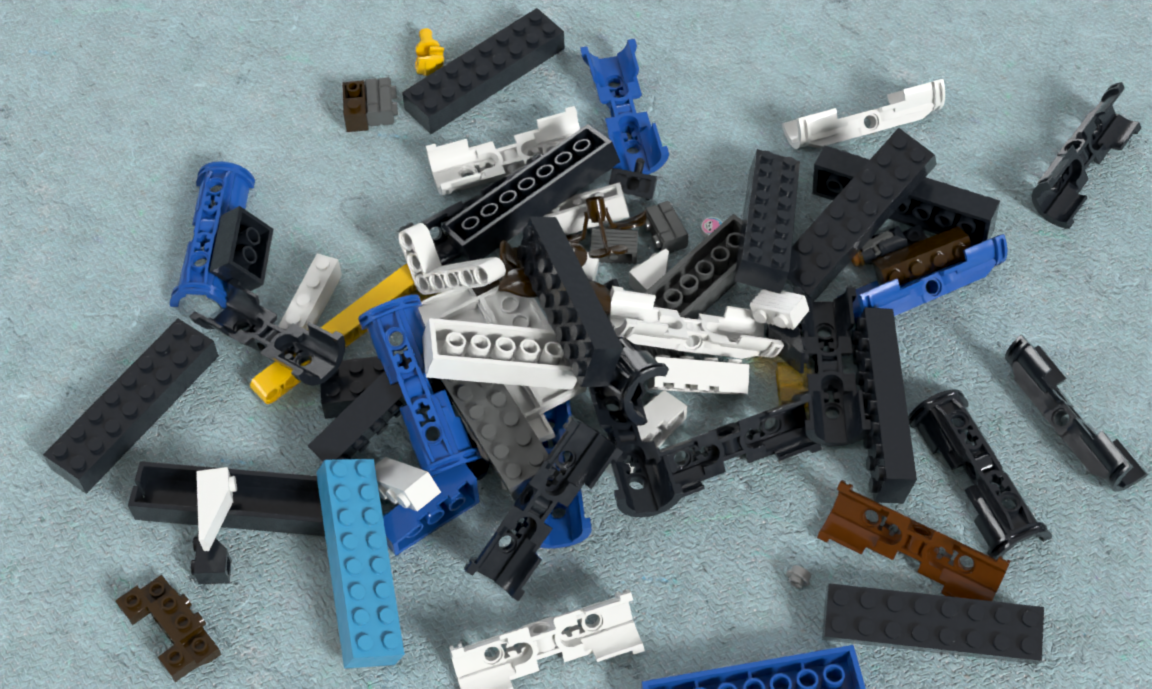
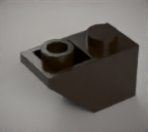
M364 80L342 82L343 115L347 132L368 131Z

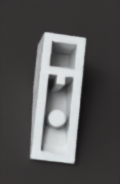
M228 467L197 471L198 533L203 551L210 550L233 503V492L237 491L236 478L230 475Z

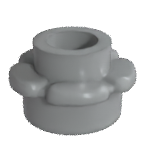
M794 565L791 570L787 571L788 582L794 587L801 589L803 586L810 585L811 573L803 567Z

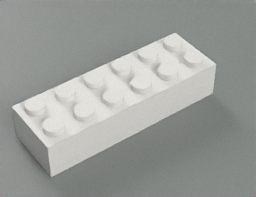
M429 318L422 336L425 374L427 378L573 390L577 382L568 359L565 358L564 351L556 340L554 330Z

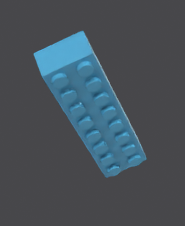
M374 459L324 460L316 474L344 669L395 665L405 654Z

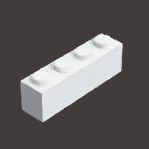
M619 182L574 195L543 217H556L565 235L583 230L584 212L587 211L585 200L587 198L604 196L605 206L608 207V212L613 222L628 218L629 213ZM606 216L603 224L609 223ZM591 219L588 220L587 229L599 226V223H592Z
M316 254L278 327L286 330L294 323L309 331L307 325L309 322L317 325L342 276L338 259Z
M388 457L383 458L375 465L379 496L383 500L388 499L393 504L398 503L404 508L418 511L441 493L427 471Z

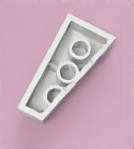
M656 355L654 359L658 363H665L669 371L666 377L656 376L648 379V390L745 395L748 394L749 364H742L740 359H728V363L718 362V358H704V361L694 360V357L680 356V359L670 358V355Z
M666 390L655 395L643 407L648 422L645 425L637 426L642 442L654 441L655 446L659 448L686 419L687 405ZM610 463L605 471L614 476Z

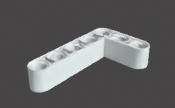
M418 223L399 233L398 239L415 286L421 294L427 295L482 287L500 279L506 273L504 263L497 257L442 266L430 232L423 223Z

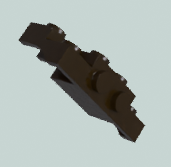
M162 574L140 589L138 586H135L115 600L119 609L123 611L132 626L148 614H151L172 642L173 646L157 658L169 672L174 682H177L194 669L210 663L222 655L217 645L203 627L206 625V622L199 612L192 613L189 609L192 604L183 593L179 596Z

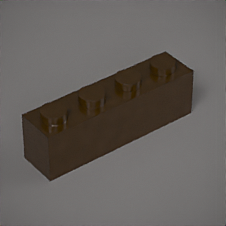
M957 226L873 259L872 263L877 280L881 285L898 279L900 286L965 260L963 250L972 246L969 236Z

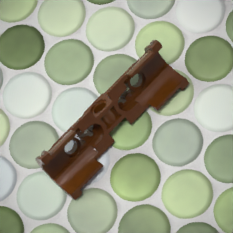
M844 480L839 482L837 487L839 494L832 511L819 531L818 539L826 543L831 539L861 555L868 548L891 560H894L897 552L900 551L921 562L918 573L944 585L941 594L949 597L993 601L1011 560L1006 561L1002 556H999L998 560L853 491V485L846 484ZM866 511H875L878 515V521L872 522L868 520L865 514ZM884 517H886L887 520L885 521V524L881 526V522L884 520ZM893 524L898 526V530L896 532L892 530ZM940 547L945 549L944 555L939 553ZM955 551L958 552L954 560H952L953 553ZM960 557H970L973 560V566H963L960 563Z

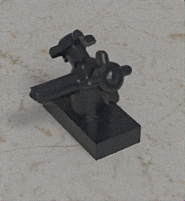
M638 158L635 162L634 172L612 168L609 185L620 182L623 194L642 197L648 201L654 198L658 177L643 174L645 161L643 158Z

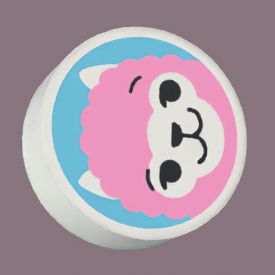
M716 217L706 218L701 224V234L705 238L708 237L723 222Z

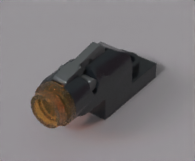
M920 224L903 232L899 226H896L885 232L873 235L853 257L851 262L855 267L873 264V259L927 239V236Z

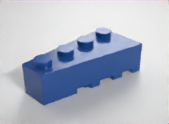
M466 464L456 466L434 476L432 479L441 493L420 510L415 511L410 508H404L399 504L389 513L383 515L387 545L395 556L480 503L477 478Z

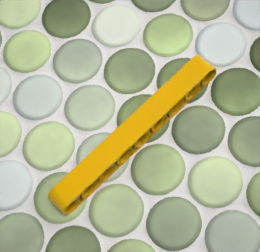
M408 264L403 265L320 328L332 334L335 331L343 334L345 348L368 331L367 329L362 330L358 320L360 315L385 302L419 293ZM311 360L305 361L301 366L310 364ZM274 362L252 379L250 388L265 404H272L301 381L291 374V370Z

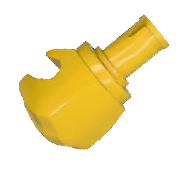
M424 28L419 31L420 42L415 48L417 54L415 69L417 74L427 77L444 66V47H440L438 41L433 39L431 29Z

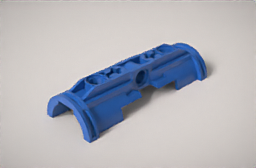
M635 39L627 40L624 49L617 53V56L599 59L589 52L587 46L580 47L582 58L590 67L600 102L610 108L611 117L605 118L609 140L613 142L620 159V163L613 168L634 172L636 160L643 158L645 161L643 174L649 175L657 171L668 160L669 151L667 146L662 147L656 123H652L651 127L647 111L636 113L633 99L640 98L642 93L637 79L639 66L635 56L637 49ZM612 82L619 83L620 86L612 88L609 86V84ZM626 132H629L631 135V140H628ZM629 148H637L639 151L631 154L627 150Z
M217 161L205 164L198 172L196 185L200 188L192 225L195 226L194 238L187 244L179 284L172 291L170 307H178L180 299L186 297V294L206 295L207 298L216 301L222 309L227 307L226 303L229 297L228 283L209 272L221 215L238 206L246 208L249 188H254L255 178L247 169L240 165ZM219 185L222 187L218 192L210 191L213 186ZM212 200H214L216 205H214L212 209H209L212 207ZM199 259L207 260L202 266L194 265Z
M997 235L963 250L965 260L900 286L898 279H894L880 286L878 281H874L857 288L856 299L852 303L855 324L857 318L861 317L865 307L893 309L894 316L986 277L993 267L1004 263L1007 258L1005 235ZM927 282L930 284L929 293L926 291Z
M408 295L380 304L364 312L358 317L362 330L367 329L390 385L399 382L405 401L408 404L401 407L400 411L410 435L409 439L421 469L429 472L430 476L433 477L456 466L482 459L479 449L472 447L461 417L455 416L446 391L433 393L425 374L422 336L426 327L418 307L423 305L419 295ZM394 332H400L403 335V342L399 346H392L390 343V336ZM408 348L407 351H403L407 359H412V362L408 364V369L399 366V363L402 362V357L399 353L395 355L394 351ZM422 403L425 406H430V410L427 411L429 419L435 417L436 420L435 422L426 423L423 427L421 422H426L423 414H418L417 412L421 409L420 404ZM432 426L437 427L440 431V436L436 441H429L426 437V431Z
M570 399L543 413L548 422L555 424L552 429L555 437L552 438L554 447L566 431L563 428L564 423H568L569 416H572ZM548 440L542 442L545 450L550 454L554 447L549 448ZM565 451L560 453L558 457L559 462H565ZM581 489L568 507L558 502L546 518L544 523L553 529L540 548L555 549L572 546L582 542L591 534L590 517L585 518ZM557 508H563L566 511L565 515L561 518H554L552 512Z

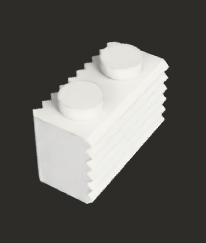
M763 289L758 293V296H755L753 302H750L754 319L757 322H767L768 324H775L780 328L787 327L792 330L795 329L809 311L804 295L781 291V294Z

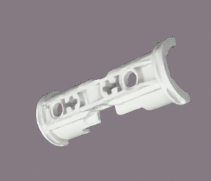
M940 79L887 94L890 103L888 106L840 119L837 118L836 108L782 123V128L788 142L794 149L806 146L819 148L824 145L827 146L923 119L930 112L940 110L945 102L944 80ZM865 117L870 120L869 128L864 125Z
M575 106L565 108L563 113L537 119L538 129L514 135L516 144L496 149L493 141L468 147L467 139L436 147V144L426 146L429 165L439 194L444 196L445 194H452L454 190H464L500 180L525 166L527 159L536 154L544 155L580 130ZM467 173L473 174V175L466 176V177H463V178H462V176H463L464 174H467Z
M612 286L610 292L611 310L607 317L615 326L614 331L617 337H624L634 344L739 359L752 356L773 358L784 347L781 340L764 338L765 323L757 322L751 309L727 306L724 317L699 314L698 320L680 317L677 310L653 307L655 295L625 291L622 287Z
M624 589L623 593L618 591L615 593V598L555 617H548L465 647L461 643L457 644L456 648L450 646L449 651L460 689H514L511 680L539 671L537 660L560 652L564 662L591 653L594 654L597 662L629 651H632L633 655L645 651L632 619L629 601L633 600L631 591L629 589ZM588 615H598V619L595 623H585V619ZM577 619H579L581 627H578ZM519 643V646L514 648L513 645ZM501 644H505L507 651L504 652ZM490 647L498 648L495 656L486 657L484 655L486 649Z

